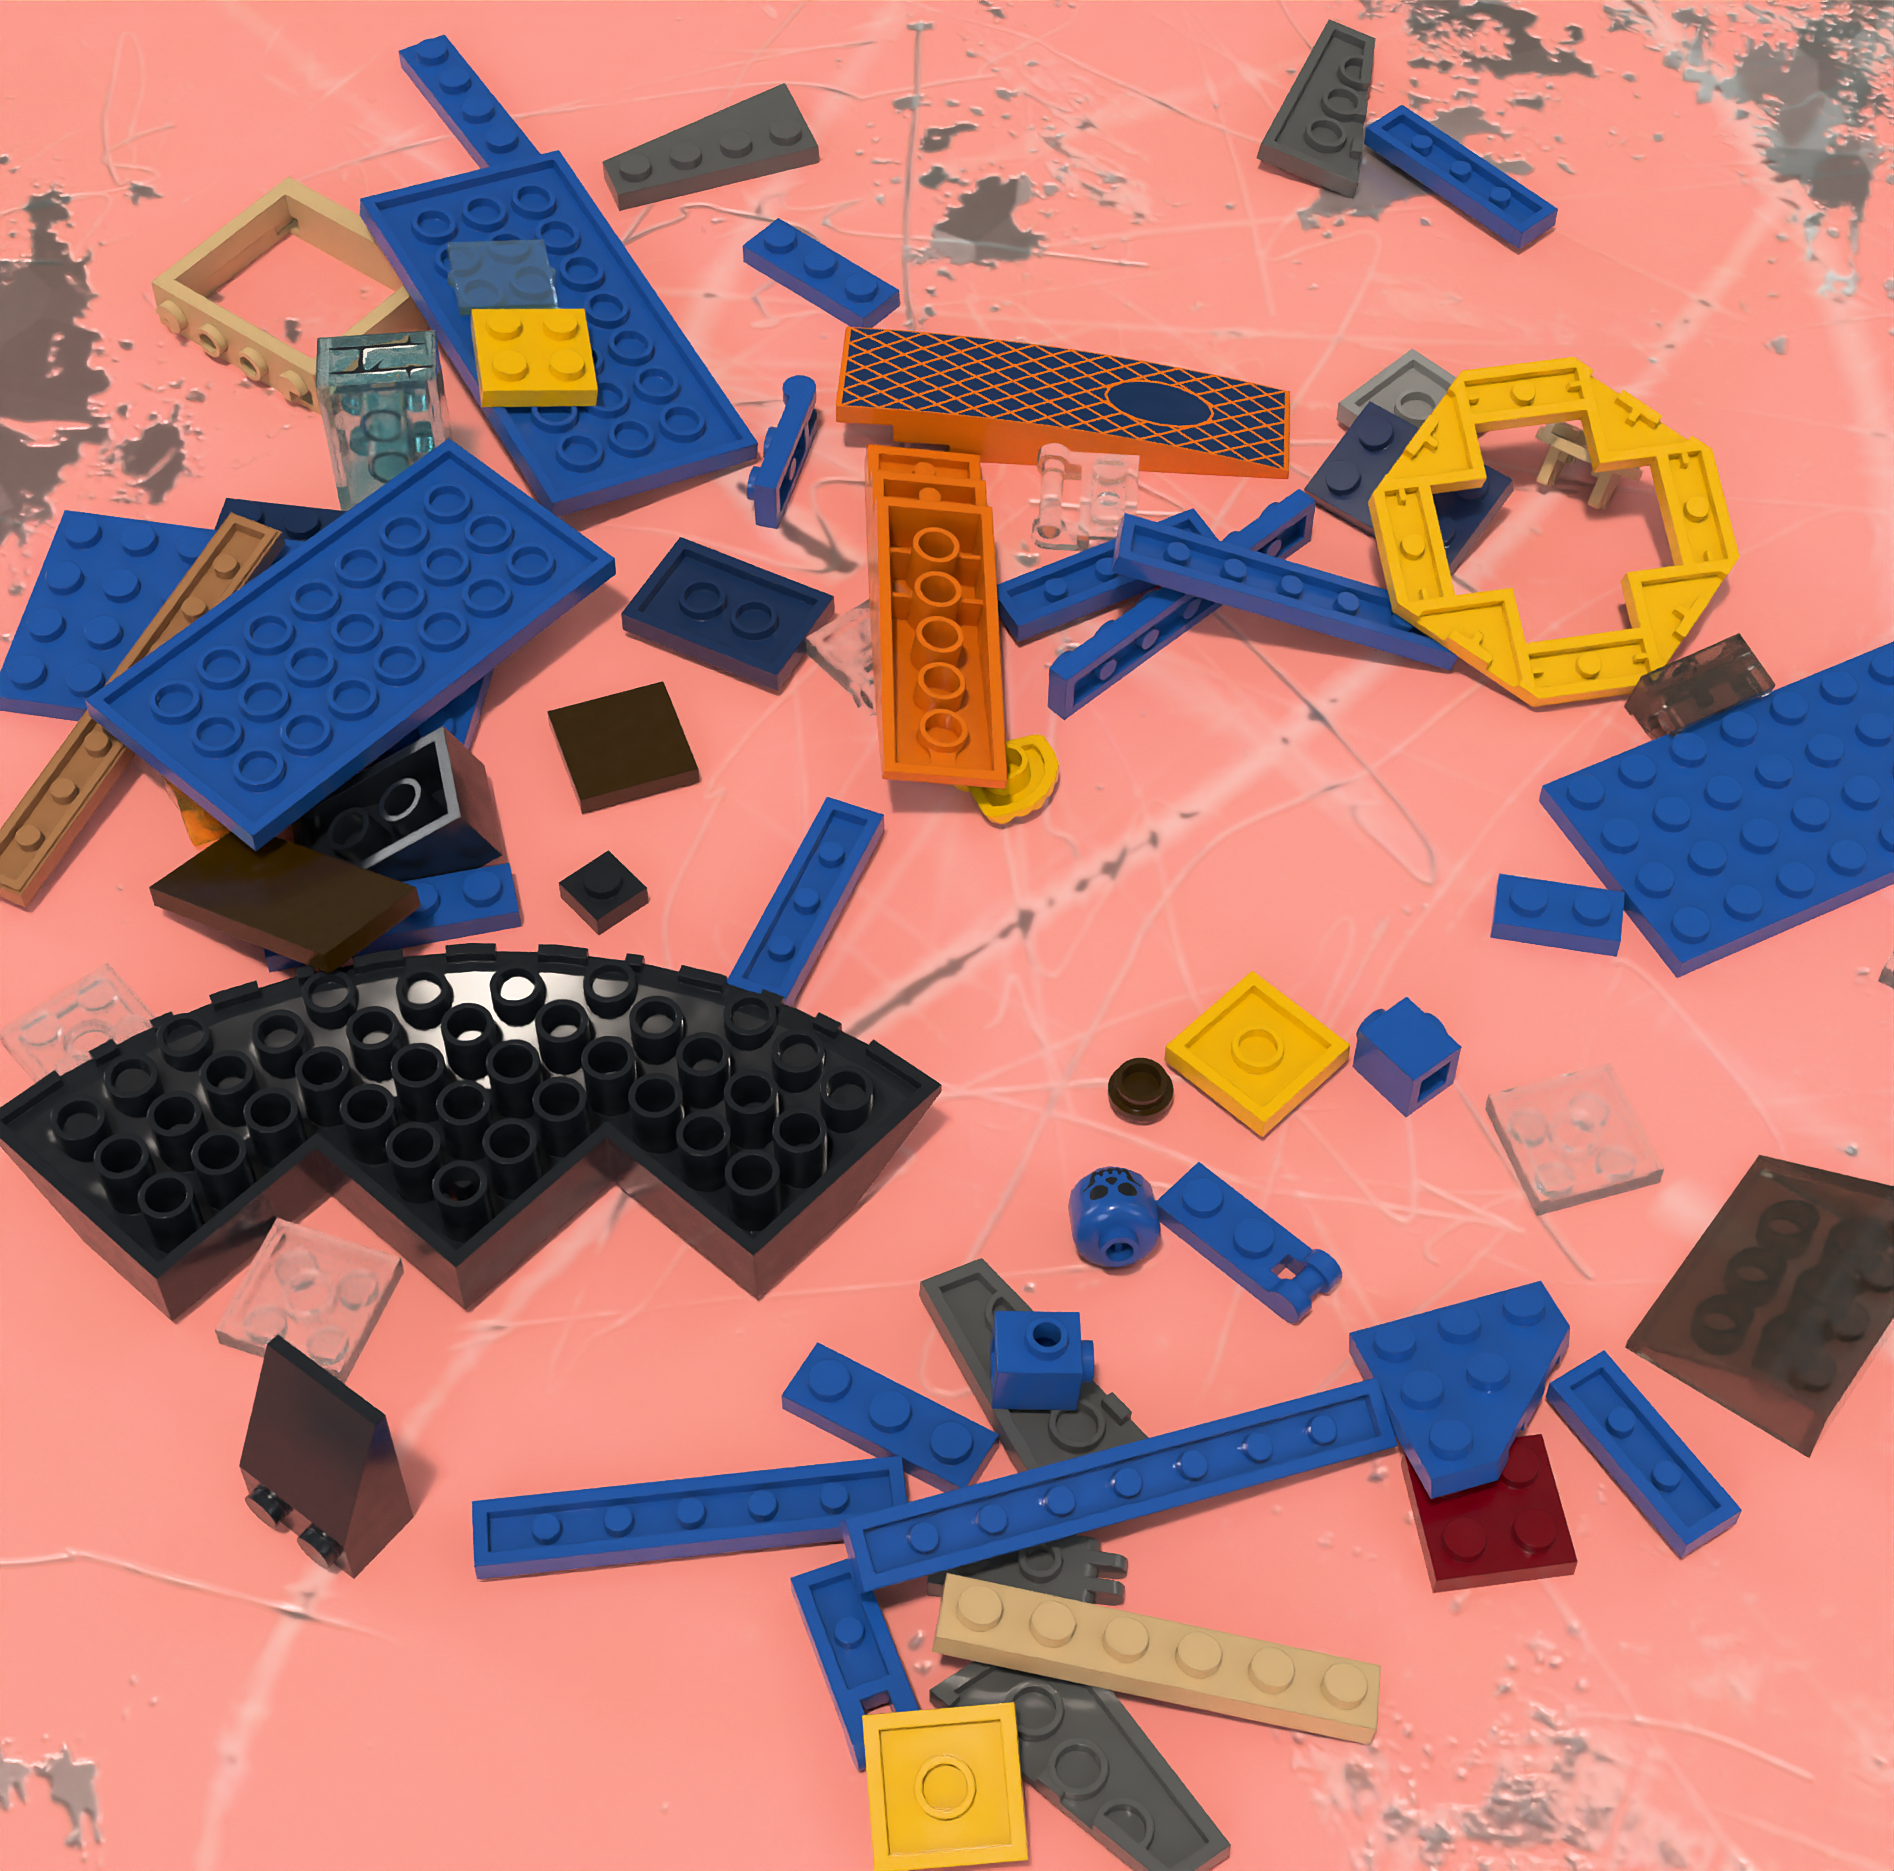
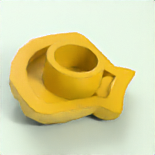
M1034 734L1005 741L1007 784L1005 789L963 785L953 786L961 791L971 792L982 812L992 823L1004 824L1010 822L1014 817H1022L1029 814L1032 810L1041 808L1045 799L1052 794L1059 776V762L1056 754L1043 735Z

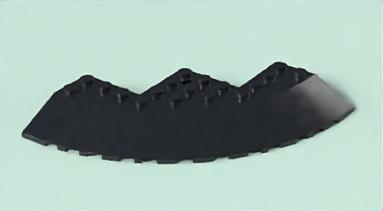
M465 943L445 945L446 953L404 957L403 949L354 956L352 957L354 965L339 967L332 973L324 971L315 972L314 968L309 965L295 968L296 977L258 988L257 981L255 980L209 995L210 1004L191 1012L173 1015L172 1011L153 1018L149 1020L152 1028L138 1033L116 1045L113 1038L88 1051L91 1057L90 1060L61 1076L55 1070L1 1106L0 1147L78 1236L171 1321L175 1320L327 1192L465 1310L612 1181L758 1298L853 1210L940 1095L942 1084L874 1039L867 1044L843 1032L842 1023L820 1012L816 1017H813L799 1009L785 1005L784 996L764 989L760 994L728 984V978L723 974L681 965L679 971L645 964L644 956L627 953L625 960L589 956L588 948L557 944H538V952L497 951L496 943Z

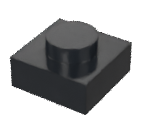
M609 850L559 882L561 898L598 935H601L649 903L647 887Z

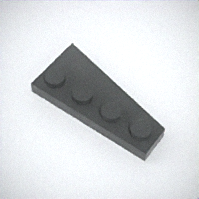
M1329 19L1262 140L1256 159L1353 199L1359 182L1360 170H1358L1363 148L1364 137H1362L1367 115V92L1371 82L1376 38Z
M983 1258L920 1281L919 1297L991 1426L999 1434V1440L1018 1473L1149 1438L1131 1420L1132 1411L1113 1392L1107 1395L1094 1381L1092 1383H1081L1076 1410L992 1409L989 1347L995 1311L1033 1310Z
M977 1661L971 1662L929 1690V1702L937 1709L1015 1702L1022 1779L1134 1871H1208L1229 1857L1231 1848L1229 1841L1112 1690Z

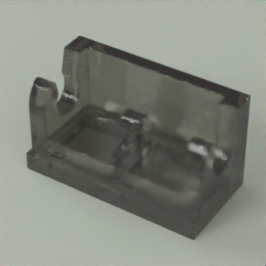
M1738 633L1641 676L1624 707L1630 716L1634 715L1651 740L1668 733L1674 737L1679 733H1683L1684 729L1757 698V696L1763 697L1770 694L1776 684L1741 634Z

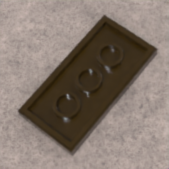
M231 831L149 887L154 906L327 973H332L421 906L417 888L278 837H274L255 851Z

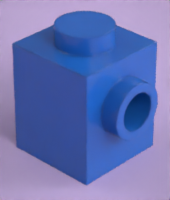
M1405 997L1387 1011L1382 1008L1375 1010L1360 1024L1356 1032L1357 1043L1352 1067L1405 1117L1411 1115L1454 1083L1462 1047L1448 1035L1444 1025L1436 1016L1431 1013H1424L1408 997Z
M995 1311L989 1347L992 1409L1076 1410L1081 1383H1092L1094 1377L1093 1340H1081L1080 1312Z

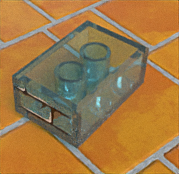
M435 330L317 338L316 390L341 511H348L448 438L453 441Z

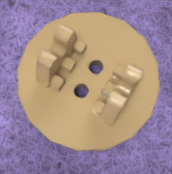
M1567 422L1546 424L1545 427L1539 426L1535 437L1549 444L1550 448L1537 477V482L1553 487L1565 463L1575 464L1577 458L1591 464L1582 428ZM1640 467L1594 473L1592 470L1591 475L1598 479L1589 498L1588 505L1604 510L1621 476L1639 482L1644 470Z

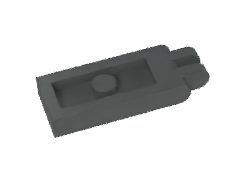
M1074 1535L928 1575L927 1595L941 1597L946 1575L950 1573L1091 1604L1117 1606L1124 1602L1125 1586L1119 1581L1110 1579H1123L1127 1576L1128 1559L1120 1554L1100 1552L1101 1543L1095 1538Z

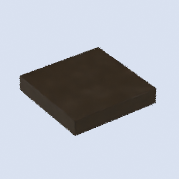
M664 681L547 711L550 729L582 814L700 782L698 766Z

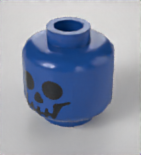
M1107 1166L1096 1169L1083 1177L1071 1190L1068 1212L1072 1237L1077 1251L1087 1261L1103 1267H1123L1143 1259L1157 1245L1161 1227L1156 1200L1150 1183L1140 1173L1126 1168Z

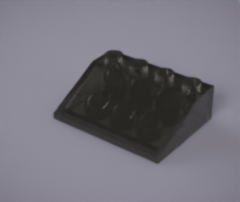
M1759 1154L1631 1334L1625 1348L1810 1458L1894 1330V1186Z

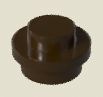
M1140 1057L1127 1060L1114 1071L1108 1082L1107 1095L1110 1105L1119 1115L1133 1121H1150L1162 1116L1169 1109L1173 1100L1174 1088L1170 1076L1158 1062Z

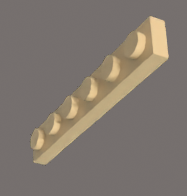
M950 1573L946 1575L932 1652L1367 1745H1370L1377 1731L1381 1665Z

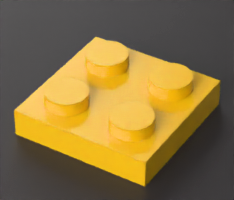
M472 309L470 326L482 407L596 406L598 387L585 309Z
M1252 970L1166 1045L1164 1061L1263 1137L1348 1060L1351 1045Z
M1015 1702L862 1715L874 1871H906L1024 1861L1029 1859Z

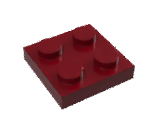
M1542 1434L1515 1438L1509 1449L1508 1462L1497 1481L1433 1499L1429 1497L1405 1452L1403 1453L1401 1469L1433 1593L1574 1575L1578 1560Z

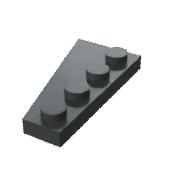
M783 83L603 161V174L619 211L817 164L819 163V146L786 83Z

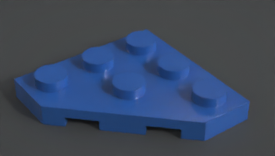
M1540 1280L1350 1332L1349 1353L1364 1380L1378 1377L1395 1436L1429 1497L1433 1499L1499 1479L1508 1462L1509 1449L1519 1430H1525L1544 1394L1545 1382L1555 1363L1560 1364L1569 1347L1570 1325Z

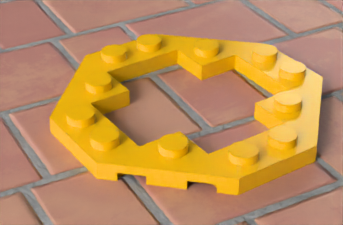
M1575 357L1462 370L1437 407L1406 446L1389 473L1385 475L1368 501L1392 612L1532 707L1648 691L1706 608L1720 584L1740 558L1712 448L1692 435L1687 440L1660 422L1661 414L1625 390H1622L1620 394L1593 377L1594 370ZM1581 420L1594 473L1650 466L1674 566L1627 572L1621 579L1620 583L1632 629L1526 643L1513 588L1455 595L1432 494L1481 488L1487 476L1477 433Z

